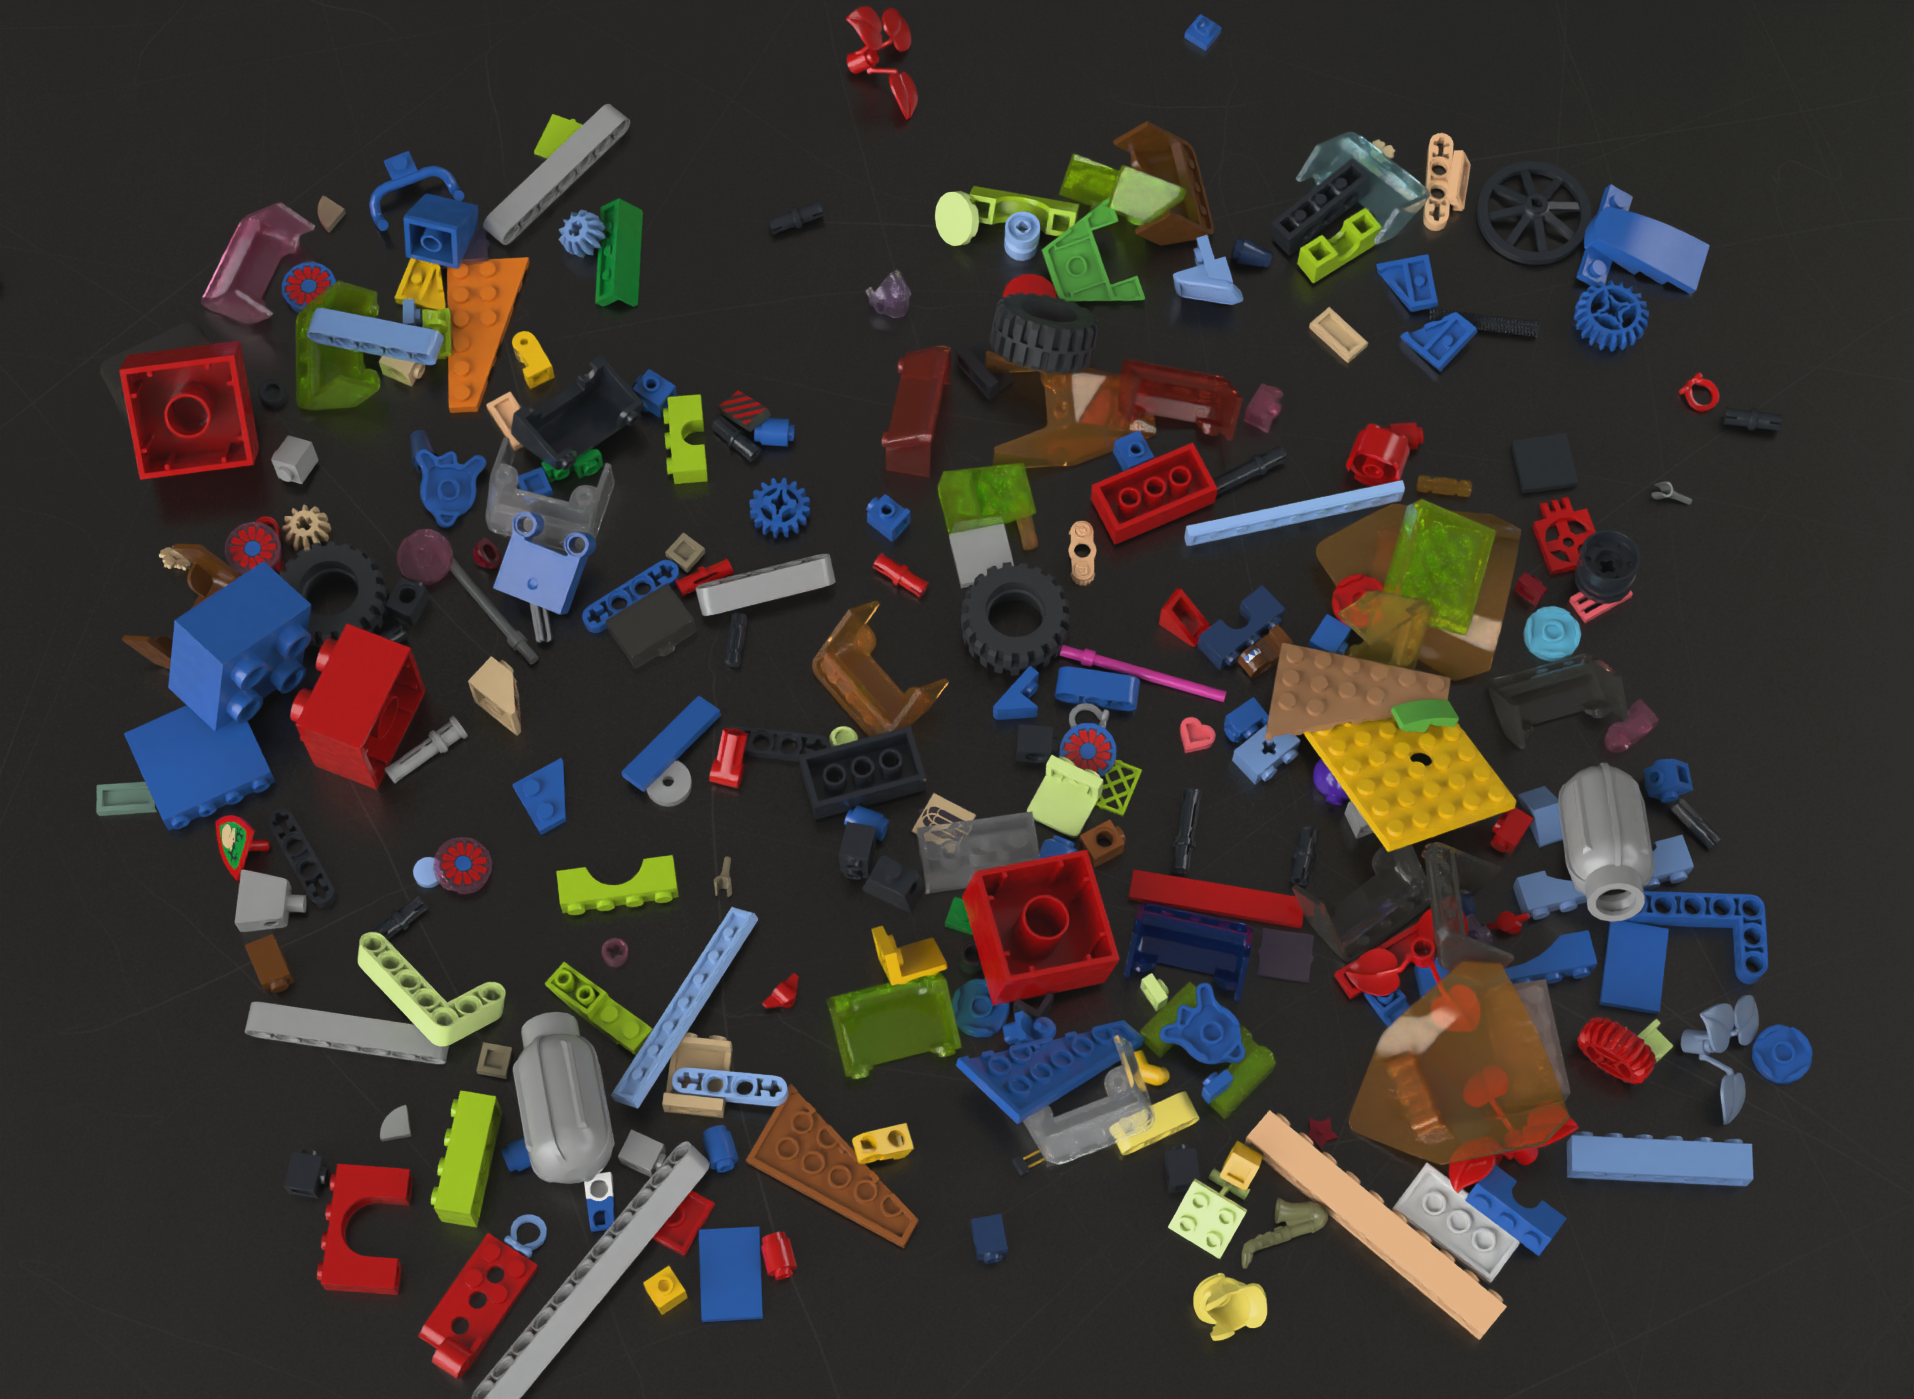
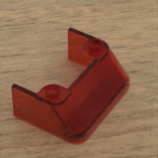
M943 345L909 351L905 357H900L898 373H901L890 428L889 431L884 430L881 447H886V470L930 478L933 436L944 385L950 384L951 347Z
M1131 359L1123 360L1120 373L1118 411L1125 421H1137L1139 417H1144L1146 413L1195 422L1198 426L1202 427L1201 431L1206 434L1218 435V432H1221L1227 440H1233L1243 398L1229 380L1212 374Z

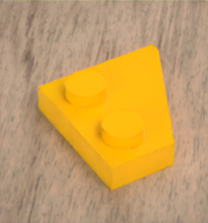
M410 258L395 295L396 303L403 305V299H414L417 309L442 310L446 308L441 265Z

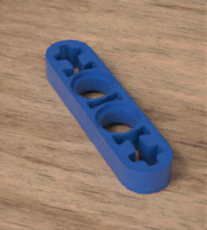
M662 560L589 605L584 610L582 617L585 628L592 633L602 632L676 585L675 580H679L677 565L673 561ZM661 571L671 572L672 577L669 579L666 576L662 577ZM652 576H654L655 581L658 580V587L655 586L654 580L651 578ZM646 583L650 585L651 590L645 595H640L635 592V588L638 584ZM623 598L627 601V605L624 609L616 610L611 606L613 600ZM604 606H607V609L611 614L610 617L608 616V613L604 611ZM593 614L597 617L600 616L601 622L591 621L590 616Z

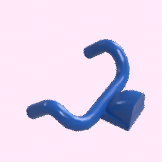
M409 151L384 160L392 180L383 183L375 189L371 195L369 207L374 223L381 231H385L389 225L381 212L380 202L383 196L389 192L435 176L445 182L451 196L455 200L462 201L464 193L460 190L452 173L443 167L433 165L417 170Z

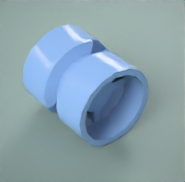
M1021 211L1012 214L1007 219L1004 247L1006 253L1011 258L1020 261L1029 260L1038 252L1040 223L1035 215Z

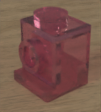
M1262 383L1246 408L1244 421L1268 433L1271 429L1272 420L1277 418L1282 409V405L1279 404L1283 396L1282 391L1277 387L1267 386Z

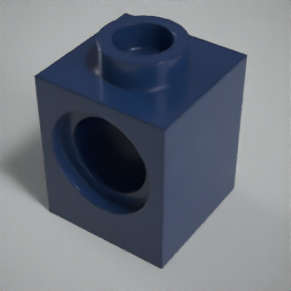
M996 1214L971 1219L977 1261L984 1260L985 1263H995L1003 1260L1002 1256H1007L1008 1247L1002 1215Z

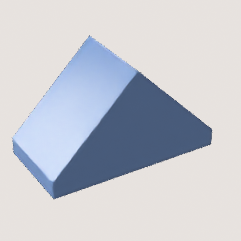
M1545 786L1519 794L1517 797L1524 813L1534 818L1530 828L1539 848L1562 841L1558 799Z

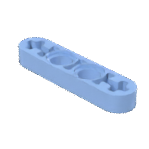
M687 1067L677 1070L672 1077V1085L676 1094L724 1099V1102L779 1106L788 1097L786 1082L781 1077L773 1075ZM685 1077H690L692 1083L688 1084L687 1088H682L679 1082H684ZM699 1078H703L702 1081H701V1085H702V1090H701V1091L699 1090V1087H698V1084H700ZM713 1079H720L724 1082L723 1088L718 1092H711L707 1089L708 1083ZM747 1081L753 1084V1090L749 1094L741 1095L737 1092V1086L740 1083ZM758 1083H762L763 1090H761V1096H758ZM773 1085H777L779 1091L782 1092H777L775 1097H771L770 1092L765 1090H772Z

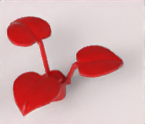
M868 6L855 9L847 16L846 20L856 29L866 46L848 54L847 65L854 74L866 70L869 75L872 73H890L889 83L905 119L908 120L911 118L918 102V93L913 80L906 72L899 73L897 69L874 67L879 62L877 51L890 45L892 42L899 52L908 50L911 45L910 29L896 9H886L882 16V22L885 32L890 38L882 43V34L880 33L882 24L877 13Z
M1458 897L1445 899L1435 904L1423 914L1418 923V934L1420 937L1412 942L1411 953L1406 954V959L1399 967H1397V958L1392 952L1377 948L1365 952L1346 970L1347 977L1358 989L1370 995L1385 996L1398 989L1400 979L1397 973L1403 972L1410 961H1413L1416 966L1421 968L1429 967L1442 993L1431 1002V1016L1435 1023L1444 1029L1452 1031H1472L1479 1023L1480 1006L1474 991L1462 983L1453 984L1446 990L1434 963L1436 960L1435 947L1437 944L1442 948L1451 949L1460 945L1467 937L1468 923Z
M1486 1066L1481 1071L1476 1072L1468 1081L1463 1096L1465 1102L1475 1109L1483 1108L1489 1103L1510 1132L1505 1139L1507 1150L1489 1143L1482 1147L1477 1141H1470L1464 1144L1454 1153L1450 1161L1449 1178L1451 1185L1459 1193L1465 1187L1486 1177L1495 1166L1496 1157L1494 1152L1506 1156L1508 1160L1514 1157L1520 1165H1529L1538 1156L1537 1148L1566 1137L1579 1129L1578 1125L1561 1106L1546 1104L1536 1109L1528 1119L1529 1126L1525 1127L1523 1132L1515 1131L1495 1099L1504 1096L1508 1092L1510 1086L1509 1077L1498 1066Z

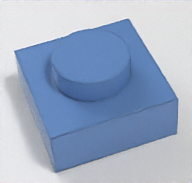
M403 299V324L420 326L422 325L421 309L416 308L414 299Z

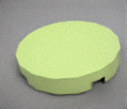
M962 191L944 194L936 206V227L943 240L952 246L968 244L971 242L969 240L975 237L978 231L979 215L977 207L969 200L972 198Z

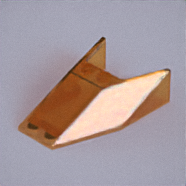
M986 351L985 367L990 373L1035 371L1025 366H1018L1014 362H1009L1003 356H998L996 352ZM1088 367L1078 373L1068 372L1067 374L1057 372L1046 373L1045 371L1038 370L1041 383L1045 388L1048 424L1041 430L994 447L993 470L1078 465L1112 452L1115 440L1140 430L1144 439L1155 436L1156 427L1151 383Z

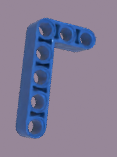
M1644 891L1645 904L1641 911L1635 916L1623 920L1651 926L1733 928L1735 972L1737 978L1745 984H1754L1759 981L1768 968L1765 906L1761 898L1756 895ZM1655 905H1663L1667 909V913L1658 912ZM1684 905L1694 907L1697 914H1689L1685 910ZM1713 906L1723 908L1726 915L1717 914ZM1742 907L1752 909L1755 916L1745 914ZM1744 935L1754 937L1756 944L1748 943ZM1746 963L1754 964L1758 972L1749 971Z

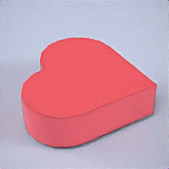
M1188 717L1181 723L1180 735L1185 753L1207 749L1214 744L1216 734L1211 726L1202 725L1194 717Z

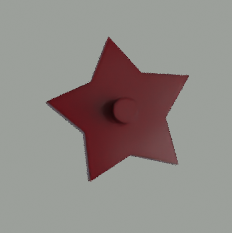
M1330 1118L1321 1122L1308 1119L1310 1131L1307 1133V1136L1317 1145L1320 1151H1322L1326 1142L1338 1139V1136L1330 1129Z

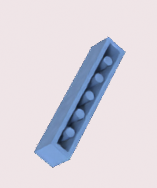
M1577 1132L1567 1141V1178L1747 1186L1753 1180L1752 1144H1743V1141L1740 1139H1727L1723 1143L1713 1142L1712 1138L1707 1137L1696 1138L1694 1141H1683V1138L1680 1136H1667L1665 1140L1653 1139L1652 1135L1646 1134L1636 1135L1635 1138H1623V1135L1620 1133L1605 1134V1137L1593 1136L1591 1132Z

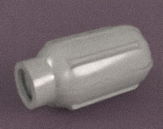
M1600 763V765L1590 766L1577 772L1559 791L1558 808L1565 859L1573 881V887L1586 896L1587 907L1590 913L1600 920L1610 922L1623 921L1639 913L1645 904L1643 888L1649 884L1653 877L1654 858L1645 802L1638 783L1632 776L1617 767L1609 766L1608 763Z
M563 1012L544 1013L533 1017L523 1025L521 1035L524 1050L513 1066L526 1148L533 1171L542 1180L565 1184L589 1182L605 1168L611 1158L612 1149L615 1145L601 1068L594 1046L586 1038L580 1036L578 1022L574 1016Z

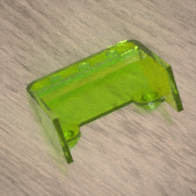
M1073 153L1059 195L1090 206L1089 212L1110 198L1108 208L1115 210L1116 215L1127 217L1128 222L1143 227L1144 222H1153L1183 201L1187 190L1125 165H1122L1119 171Z

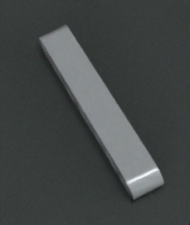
M611 104L601 107L487 216L483 223V228L503 245L511 243L625 134L630 126V119Z
M264 1002L251 1003L245 1028L246 1034L258 1038L433 1064H445L449 1045H434L413 1024Z

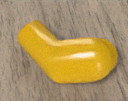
M1143 1050L1129 1055L1136 1074L1142 1082L1158 1086L1169 1080L1170 1073L1168 1069L1148 1064Z

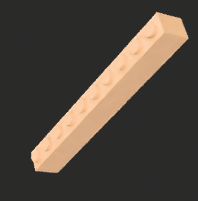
M1269 1110L1247 1136L1244 1144L1263 1154L1262 1159L1313 1202L1324 1206L1331 1217L1480 1340L1507 1307L1502 1303V1297L1494 1290L1489 1289L1487 1291L1482 1287L1474 1273L1467 1269L1463 1271L1454 1263V1257L1443 1249L1439 1251L1431 1244L1432 1241L1429 1236L1423 1231L1412 1229L1407 1224L1408 1220L1396 1210L1392 1212L1383 1204L1384 1200L1376 1192L1365 1190L1359 1185L1361 1182L1353 1173L1349 1171L1345 1173L1336 1166L1337 1161L1327 1152L1321 1153L1313 1146V1141L1306 1134L1295 1132L1289 1127L1291 1124L1283 1115L1279 1113L1275 1115Z

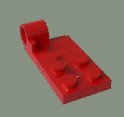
M488 1233L418 1335V1337L437 1349L432 1358V1363L456 1379L461 1378L467 1369H470L539 1266ZM494 1268L504 1270V1278L499 1283H491L488 1280V1273ZM477 1293H482L487 1297L485 1306L480 1309H475L470 1305L472 1296ZM458 1319H466L469 1322V1328L464 1334H455L452 1330L454 1322Z

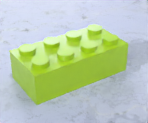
M460 1090L459 1099L453 1100L451 1117H454L452 1128H447L444 1139V1146H448L445 1158L441 1157L438 1165V1175L441 1176L439 1187H434L431 1196V1205H434L435 1212L442 1222L476 1228L478 1226L503 1113L496 1096Z

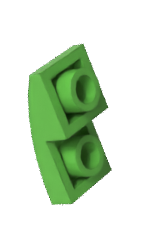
M1417 700L1393 706L1391 709V713L1401 730L1407 732L1425 733L1430 724L1434 726L1455 727L1459 720L1448 700Z

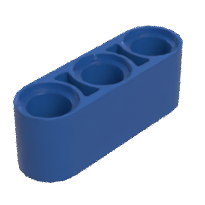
M1061 667L1058 671L1055 698L1068 703H1088L1101 708L1133 711L1137 708L1140 680L1130 675L1077 667Z

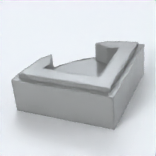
M406 1105L393 1110L385 1118L380 1131V1140L382 1142L411 1137L408 1108Z

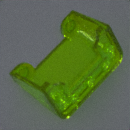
M941 972L933 976L913 979L907 984L892 986L888 982L833 996L826 1000L846 1077L852 1076V1079L866 1077L869 1075V1070L874 1068L873 1065L927 1051L938 1053V1057H945L955 1054V1049L962 1048L947 982Z

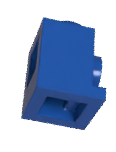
M886 494L881 499L878 497L873 498L867 506V523L892 542L911 523V511L901 507Z
M1252 697L1226 715L1224 731L1232 742L1236 741L1239 743L1244 738L1248 740L1260 728H1263L1268 723L1269 716L1255 698Z

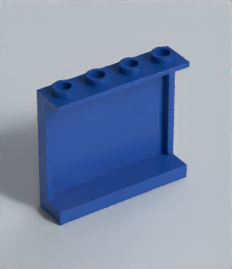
M186 705L124 733L160 816L168 830L183 828L197 817L210 816L216 812L217 808L226 804H236L244 796L252 792L265 791L270 787V784L276 782L248 721L239 724L233 719L215 732Z

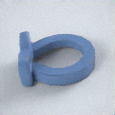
M533 1214L520 1216L513 1222L510 1236L507 1235L504 1238V1243L529 1259L532 1256V1250L539 1248L544 1243L547 1231L546 1225L540 1217ZM524 1223L536 1224L540 1229L539 1238L525 1245L518 1243V1227Z

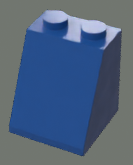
M426 193L403 218L406 257L458 269L479 225L478 205Z

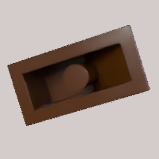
M273 934L245 945L266 993L282 992L289 987V984L294 983L283 950Z

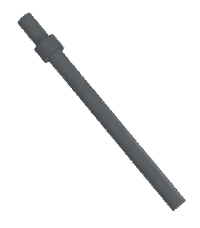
M437 538L430 540L428 543L430 548L508 638V644L515 651L518 650L530 665L534 664L539 657L527 644V638L521 631H516L443 544Z

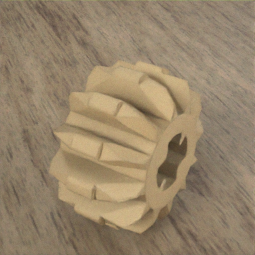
M304 504L302 511L298 512L293 508V516H285L284 521L286 525L282 526V532L286 535V543L289 546L293 545L294 550L297 552L303 547L305 551L311 550V545L320 543V541H328L327 533L331 532L330 523L327 522L328 517L324 512L320 513L319 508L316 506L309 511L308 507Z

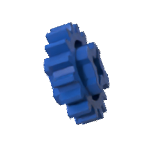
M772 478L770 486L763 482L761 483L762 491L754 490L755 499L750 500V508H752L750 516L752 519H755L756 528L763 525V534L766 535L769 531H773L774 538H777L779 532H783L787 538L789 530L798 533V524L803 526L807 524L806 517L810 516V508L808 507L810 500L809 497H805L804 488L797 490L796 481L787 485L786 478H783L781 483L777 484L775 478ZM783 501V506L781 507V509L779 510V514L777 515V510L779 506H781V502Z

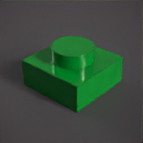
M954 896L945 921V927L973 935L964 901Z

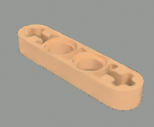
M1443 133L1433 135L1427 152L1423 222L1428 229L1433 231H1439L1446 226L1450 208V200L1447 198L1453 161V140L1450 136ZM1438 144H1443L1444 150L1442 153V157H1437L1439 149L1437 146ZM1436 165L1443 166L1446 169V173L1437 175L1432 171V168ZM1441 189L1445 196L1437 199L1431 195L1430 191ZM1435 207H1439V221H1435L1433 217Z

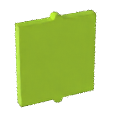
M552 114L534 154L548 159L582 124L577 123L575 119L568 120Z

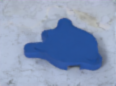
M419 450L415 458L422 471V481L420 484L422 503L435 517L439 526L449 528L458 517L465 514L473 505L477 491L476 479L479 473L486 467V459L481 455H476L465 464H459L456 453L452 451L437 457L429 450Z
M1209 983L1199 984L1196 989L1197 1006L1191 1008L1185 1004L1180 1005L1177 1011L1176 1022L1166 1025L1161 1029L1160 1039L1165 1043H1174L1182 1046L1190 1056L1199 1062L1206 1064L1240 1063L1244 1059L1246 1051L1242 1045L1239 1021L1229 1009L1221 1006L1216 1001L1213 988Z

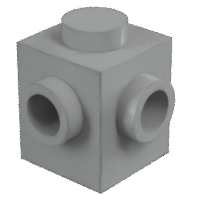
M288 435L279 449L274 452L271 460L278 478L287 482L292 481L303 484L318 462V457L312 442Z

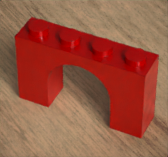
M337 1164L336 1173L332 1172L330 1178V1190L334 1191L332 1202L327 1203L326 1220H329L328 1232H323L321 1248L325 1250L324 1262H319L317 1269V1280H321V1285L325 1290L398 1295L402 1268L399 1260L395 1258L362 1256L349 1249L346 1242V1227L353 1214L369 1204L381 1203L410 1206L414 1178L410 1169Z

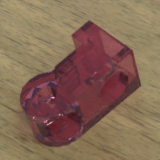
M1641 699L1631 705L1627 719L1623 722H1616L1609 727L1604 743L1611 752L1621 753L1655 729L1659 719Z

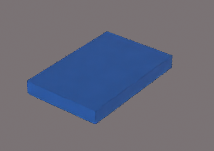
M1609 921L1599 1005L1658 1015L1660 1012L1669 929L1627 921Z
M759 1226L699 1230L702 1322L763 1319Z

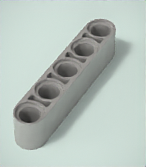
M819 554L706 582L696 586V592L701 613L703 616H708L834 584L836 580L830 554Z

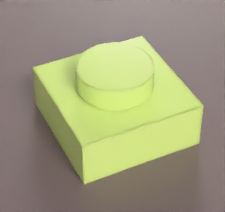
M1151 973L1142 979L1140 988L1154 1009L1158 1011L1166 1006L1169 991L1161 979L1156 980Z

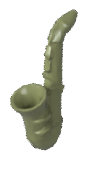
M1278 1197L1275 1207V1223L1286 1222V1225L1275 1228L1273 1232L1268 1231L1263 1235L1259 1234L1254 1239L1246 1242L1242 1250V1268L1247 1269L1255 1251L1322 1229L1328 1221L1326 1208L1320 1203L1312 1201L1290 1203Z

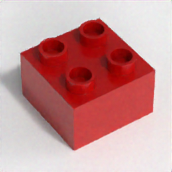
M240 341L127 355L119 371L140 480L254 465L259 451V443Z
M346 624L339 640L328 638L323 643L316 661V669L322 673L313 691L303 688L297 694L292 705L290 718L292 721L297 722L296 727L300 733V740L304 742L315 766L377 790L386 773L384 769L390 765L426 690L410 647Z
M1087 850L974 872L962 898L993 1006L1014 1002L1017 999L1023 1000L1047 995L1048 992L1057 993L1105 983L1120 958Z

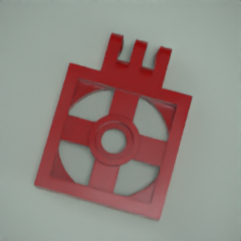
M1567 496L1561 498L1563 508L1560 507L1557 499L1551 500L1552 511H1550L1547 502L1540 503L1544 519L1535 521L1532 526L1550 575L1576 569L1579 560V546L1583 545L1585 540L1596 532L1587 508L1573 511ZM1577 521L1583 524L1586 532L1580 534L1572 533L1568 522ZM1556 526L1559 534L1558 539L1546 542V531L1549 527ZM1571 538L1574 545L1567 547L1564 545L1563 540ZM1561 551L1567 555L1569 562L1556 558L1552 553Z

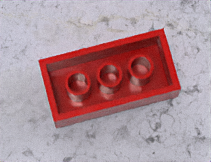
M1190 443L1093 484L1091 500L1112 541L1116 545L1215 503L1218 488L1193 443Z

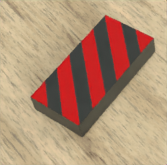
M739 390L718 406L722 415L748 431L755 429L771 415L767 407Z

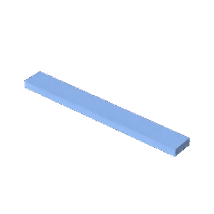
M1403 480L1189 525L1186 526L1184 538L1186 545L1192 546L1399 502L1402 500L1405 487Z
M731 907L612 1092L611 1096L614 1101L637 1109L639 1108L758 921L755 913Z

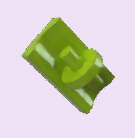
M450 308L442 310L422 309L423 328L435 330L444 337L437 359H446L448 356H452Z

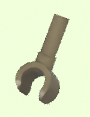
M730 857L724 858L721 875L714 879L716 896H718V892L721 889H727L728 897L732 895V884L729 877Z

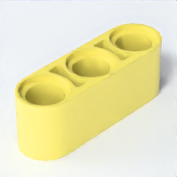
M1184 1091L1115 1122L1109 1129L1122 1155H1128L1193 1125L1200 1118L1187 1092Z

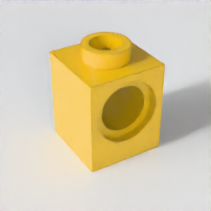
M1236 1141L1222 1166L1219 1177L1246 1192L1260 1167L1263 1154Z
M669 1266L643 1282L645 1290L662 1315L688 1298L685 1289Z

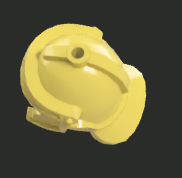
M1218 1273L1204 1279L1194 1292L1193 1303L1197 1316L1206 1323L1216 1324L1210 1333L1213 1341L1229 1338L1235 1334V1330L1244 1326L1249 1328L1259 1327L1266 1319L1267 1298L1259 1284L1251 1283L1246 1285L1233 1278H1225L1223 1273Z

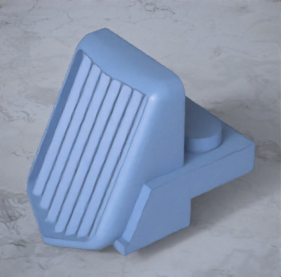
M1208 236L1198 237V247L1193 249L1196 267L1173 274L1176 293L1184 298L1229 305L1242 302V292L1233 284L1226 257L1214 259Z

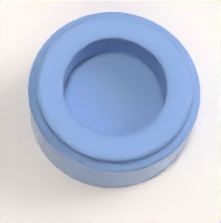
M432 857L420 859L413 869L416 882L425 888L437 886L442 881L444 871L440 870V862Z

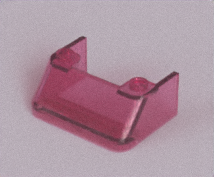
M281 202L248 214L238 225L203 295L201 304L213 312L249 324L270 318L273 312L265 308L266 301L261 298L281 257L289 253L293 254L300 245V240H298L300 235L313 231L315 225Z

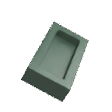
M146 782L97 785L96 812L99 816L157 812L156 804Z

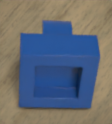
M1200 14L1186 30L1184 38L1207 51L1221 34L1222 27Z

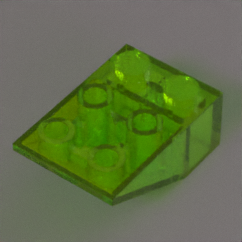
M1024 462L944 471L937 486L949 534L1003 523L1006 524L1036 514Z

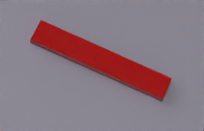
M1133 869L1128 900L1301 929L1306 898Z

